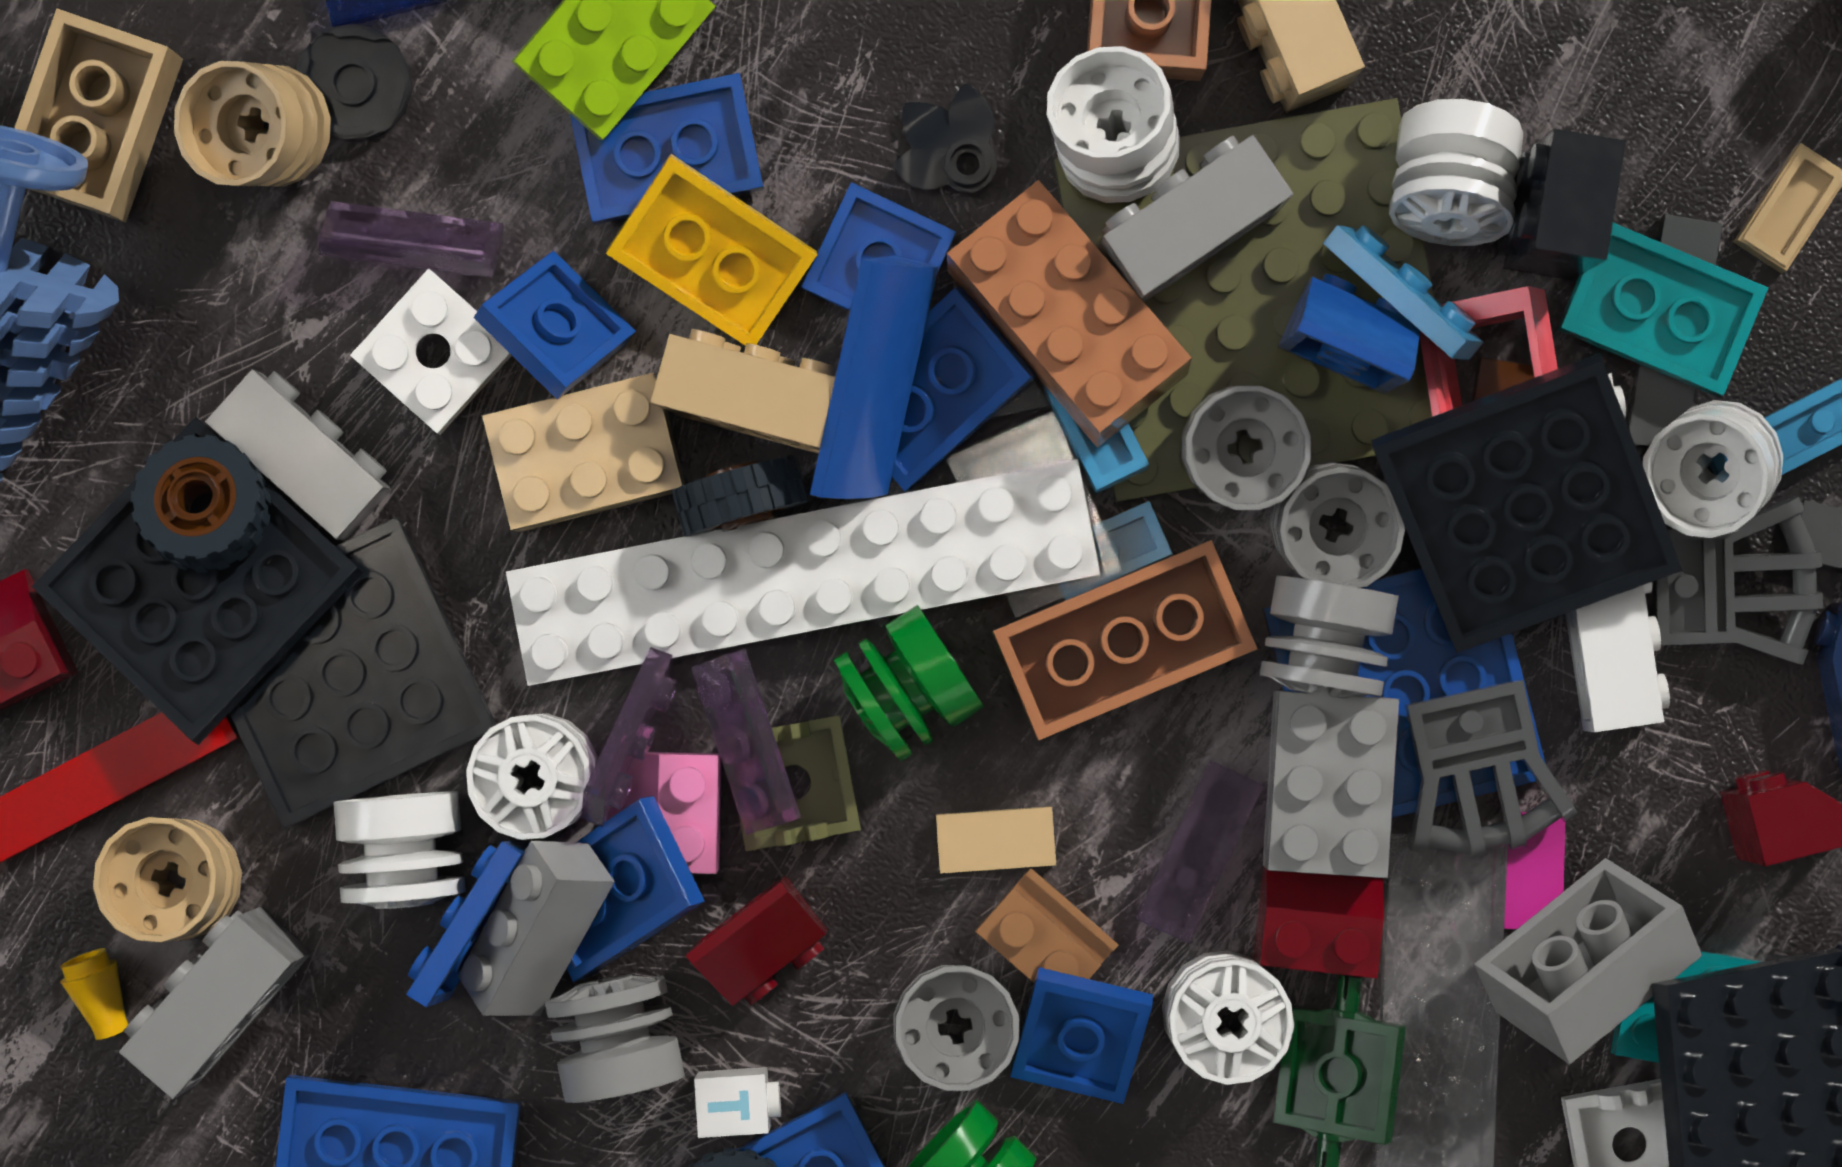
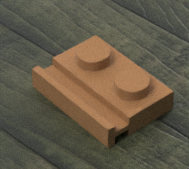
M1031 867L975 929L978 935L1033 983L1038 967L1090 979L1110 953L1119 946L1114 939Z

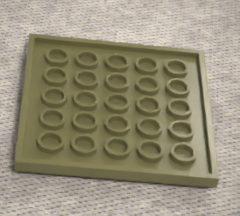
M1398 98L1179 137V158L1170 177L1182 169L1191 177L1201 170L1199 164L1205 159L1204 155L1215 146L1233 135L1238 143L1254 135L1294 195L1280 211L1144 302L1192 357L1188 375L1129 422L1149 463V468L1112 486L1115 503L1198 488L1190 480L1181 458L1182 432L1191 411L1209 394L1229 386H1263L1284 395L1302 413L1311 435V461L1309 466L1328 461L1341 463L1375 457L1372 439L1432 417L1420 337L1415 370L1410 381L1386 394H1382L1278 348L1305 283L1312 277L1322 281L1324 274H1330L1344 279L1357 287L1355 296L1373 304H1376L1378 298H1383L1323 244L1337 225L1357 229L1364 225L1370 228L1387 242L1389 249L1385 254L1400 268L1404 263H1407L1416 268L1431 282L1424 241L1407 235L1396 227L1389 215L1390 200L1394 193L1392 182L1396 170L1399 168L1395 159L1399 124L1401 122ZM1059 158L1054 159L1061 206L1097 248L1104 236L1102 229L1107 226L1105 224L1107 220L1134 202L1140 211L1153 203L1150 197L1156 191L1131 202L1105 203L1085 196L1067 180ZM1431 286V288H1430L1427 292H1429V293L1433 296V291H1432V286ZM1240 430L1236 432L1237 441L1233 444H1228V453L1240 456L1242 463H1247L1250 461V452L1254 449H1259V442L1257 439L1247 438L1245 431Z

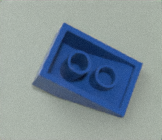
M1324 274L1322 281L1312 277L1305 283L1278 348L1382 394H1386L1410 381L1415 370L1420 330L1384 298H1378L1376 304H1373L1355 296L1357 287L1344 279L1330 274Z

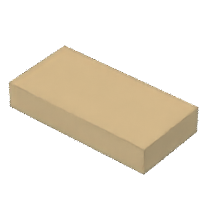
M1802 143L1796 145L1733 242L1781 274L1786 272L1841 189L1842 169Z
M1052 806L936 814L940 873L1056 865Z

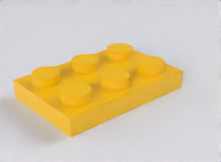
M673 154L669 155L606 250L608 256L745 346L746 343L757 345L818 255L815 249Z

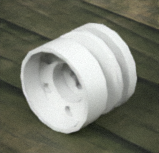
M1123 46L1097 47L1077 55L1057 72L1047 93V118L1055 140L1054 144L1059 162L1067 180L1083 195L1105 203L1131 202L1153 193L1157 186L1170 177L1179 158L1177 120L1174 114L1171 89L1162 69L1144 53Z
M1438 99L1418 104L1404 113L1399 124L1395 157L1399 168H1397L1393 178L1392 189L1394 193L1390 200L1389 215L1393 224L1407 235L1426 242L1449 246H1475L1496 241L1508 234L1515 218L1513 203L1517 197L1518 188L1514 178L1520 168L1523 130L1520 122L1506 110L1485 102L1466 99Z
M1713 400L1691 407L1655 435L1643 457V467L1664 523L1688 536L1713 538L1735 532L1752 519L1771 499L1781 481L1784 455L1776 431L1760 413L1739 402ZM1720 452L1728 460L1723 467L1725 470L1715 475L1710 472L1708 467L1711 465V458Z
M547 713L511 717L489 728L474 746L466 769L468 795L479 817L497 832L520 840L546 838L577 822L593 804L600 782L598 756L588 736L569 720ZM537 762L541 766L538 770V776L545 780L543 787L534 786L525 791L521 788L524 778L517 773L519 766L525 768Z
M459 792L401 794L334 802L336 840L345 843L364 844L365 856L339 863V873H366L367 883L340 887L341 903H358L374 907L375 909L405 908L433 904L449 895L466 892L465 877L438 876L437 867L463 863V853L436 850L435 838L450 835L461 830Z
M1231 951L1201 954L1182 965L1168 983L1162 1004L1164 1029L1183 1062L1205 1079L1226 1085L1252 1082L1273 1070L1288 1051L1294 1029L1291 1001L1281 983L1249 956ZM1224 1007H1227L1232 1012H1236L1240 1008L1243 1009L1237 1017L1242 1026L1234 1033L1227 1027L1222 1028L1219 1032L1216 1030L1222 1023L1217 1014Z

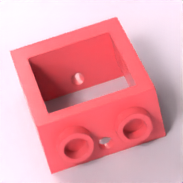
M1525 286L1452 302L1475 321L1476 324L1472 328L1525 318L1534 378L1558 369L1544 289ZM1420 331L1419 337L1433 417L1462 406L1455 359H1451Z

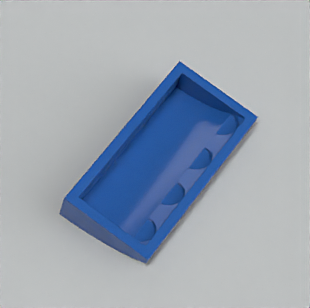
M895 255L861 260L810 495L820 498L862 499L888 494L939 266Z

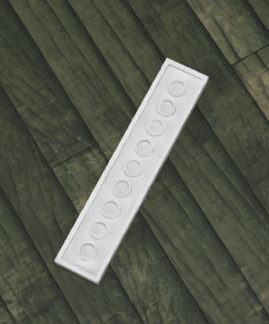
M1078 459L738 526V529L726 532L719 529L688 537H679L506 571L527 686L903 614L917 604L923 610L1101 575Z

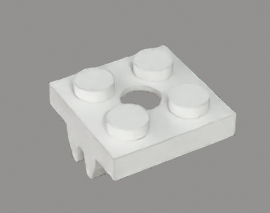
M428 268L350 356L432 430L441 435L512 355L473 318L477 311ZM429 334L443 336L450 345L448 361L438 368L423 366L416 355L419 341Z
M1661 1079L1561 1097L1574 1167H1669ZM1623 1128H1636L1645 1137V1151L1637 1160L1623 1161L1613 1151L1612 1143L1614 1136Z

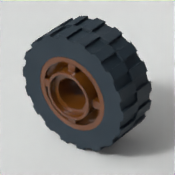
M183 436V440L177 442L172 440L162 445L164 448L156 454L152 453L145 460L147 464L143 470L138 471L134 479L136 482L135 490L131 491L130 502L134 505L132 517L134 523L141 529L139 533L164 560H170L175 567L183 570L191 568L197 573H208L209 569L215 568L220 571L230 567L229 564L236 560H243L249 555L247 552L254 545L257 546L263 538L261 535L265 526L268 527L269 524L268 506L271 505V497L265 489L267 483L262 474L247 455L242 453L236 445L228 440L222 442L217 436ZM204 494H213L211 504L207 509L200 513H190L191 505L196 498Z
M786 456L759 463L758 461H751L709 473L706 478L682 485L671 491L684 537L722 529L723 532L735 530L741 525L774 518L773 514L809 502L796 456Z

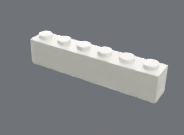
M1609 373L1608 375L1613 386L1612 373ZM1620 385L1613 386L1623 415L1626 417L1623 390ZM1652 582L1565 613L1583 731L1601 732L1664 722L1663 709L1670 706V694L1664 674H1657L1654 651L1661 649V634L1656 617H1648L1645 593L1652 592Z

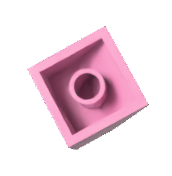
M605 751L604 822L638 799L654 796L690 872L716 874L720 870L722 753Z

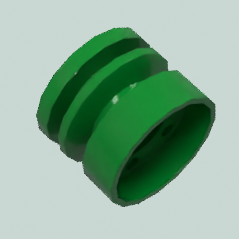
M918 604L886 624L889 639L895 650L892 653L884 656L866 638L858 643L871 664L863 672H861L847 651L834 659L840 671L844 693L875 740L878 739L887 746L900 762L913 754L900 732L908 725H911L925 746L933 741L930 729L923 715L934 709L953 728L984 708L978 695Z

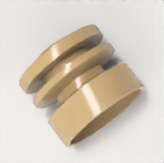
M236 61L216 62L196 72L183 86L175 106L174 134L182 157L196 174L219 185L288 186L305 179L321 163L330 142L331 116L322 92L308 76L289 66ZM264 122L269 123V129L264 128Z
M147 817L124 825L106 841L95 862L93 889L100 911L116 930L135 940L152 942L190 940L208 934L225 915L230 916L240 896L242 870L234 847L219 830L200 820ZM169 870H177L179 876L186 878L184 888H175L173 882L167 881Z

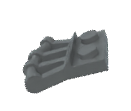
M1799 496L1782 500L1758 512L1735 532L1713 538L1688 536L1672 527H1666L1683 571L1655 581L1656 619L1661 634V645L1738 643L1801 665L1804 664L1808 650L1803 648L1817 610L1823 608V592L1817 591L1816 568L1822 567V552L1816 551L1800 513L1805 508ZM1778 523L1791 551L1786 553L1734 555L1733 542ZM1792 569L1793 592L1735 595L1734 572ZM1792 610L1781 640L1737 626L1735 621V612Z
M1514 680L1405 705L1417 760L1416 765L1421 778L1416 813L1410 834V851L1426 853L1427 849L1431 848L1469 854L1470 859L1486 856V850L1506 845H1509L1511 850L1524 848L1527 846L1529 839L1560 818L1566 822L1578 814L1574 805L1540 756L1523 680ZM1521 759L1547 798L1523 816H1521L1510 762ZM1492 766L1503 822L1481 827L1469 771ZM1452 775L1463 830L1432 825L1440 777Z

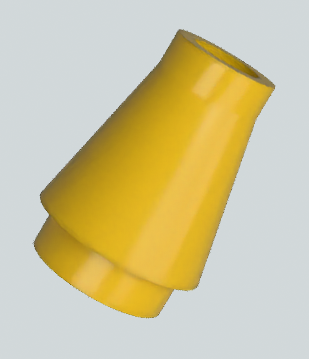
M100 948L78 955L63 963L60 967L65 978L60 983L91 1027L95 1039L102 1040L123 1032L128 1026V1021L124 1011L116 959H109L106 949Z

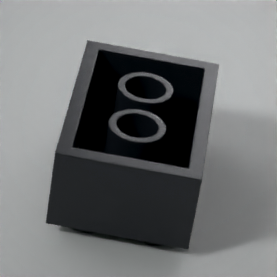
M1553 129L1540 141L1534 143L1530 149L1523 152L1520 168L1514 178L1518 188L1517 197L1514 201V224L1510 232L1499 238L1497 243V251L1505 253L1503 269L1572 280L1607 260L1626 140Z

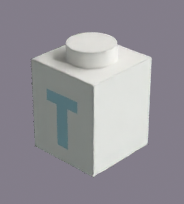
M767 1067L697 1072L694 1078L698 1138L766 1134L770 1131L771 1117H781L779 1081L768 1082Z

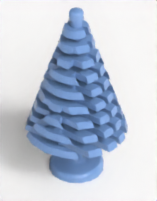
M0 125V471L14 463L22 451V441L30 437L41 422V409L47 410L60 393L62 386L55 384L56 379L66 381L80 362V352L90 347L100 332L99 322L110 317L119 303L118 286L105 274L94 289L83 287L90 268L89 264L64 253L46 275L38 271L45 263L49 246L24 238H20L13 246L25 189L66 191L77 187L86 178L88 159L78 151L58 141ZM66 346L70 347L69 353L65 352ZM0 473V483H1V481H2V479H3V473Z

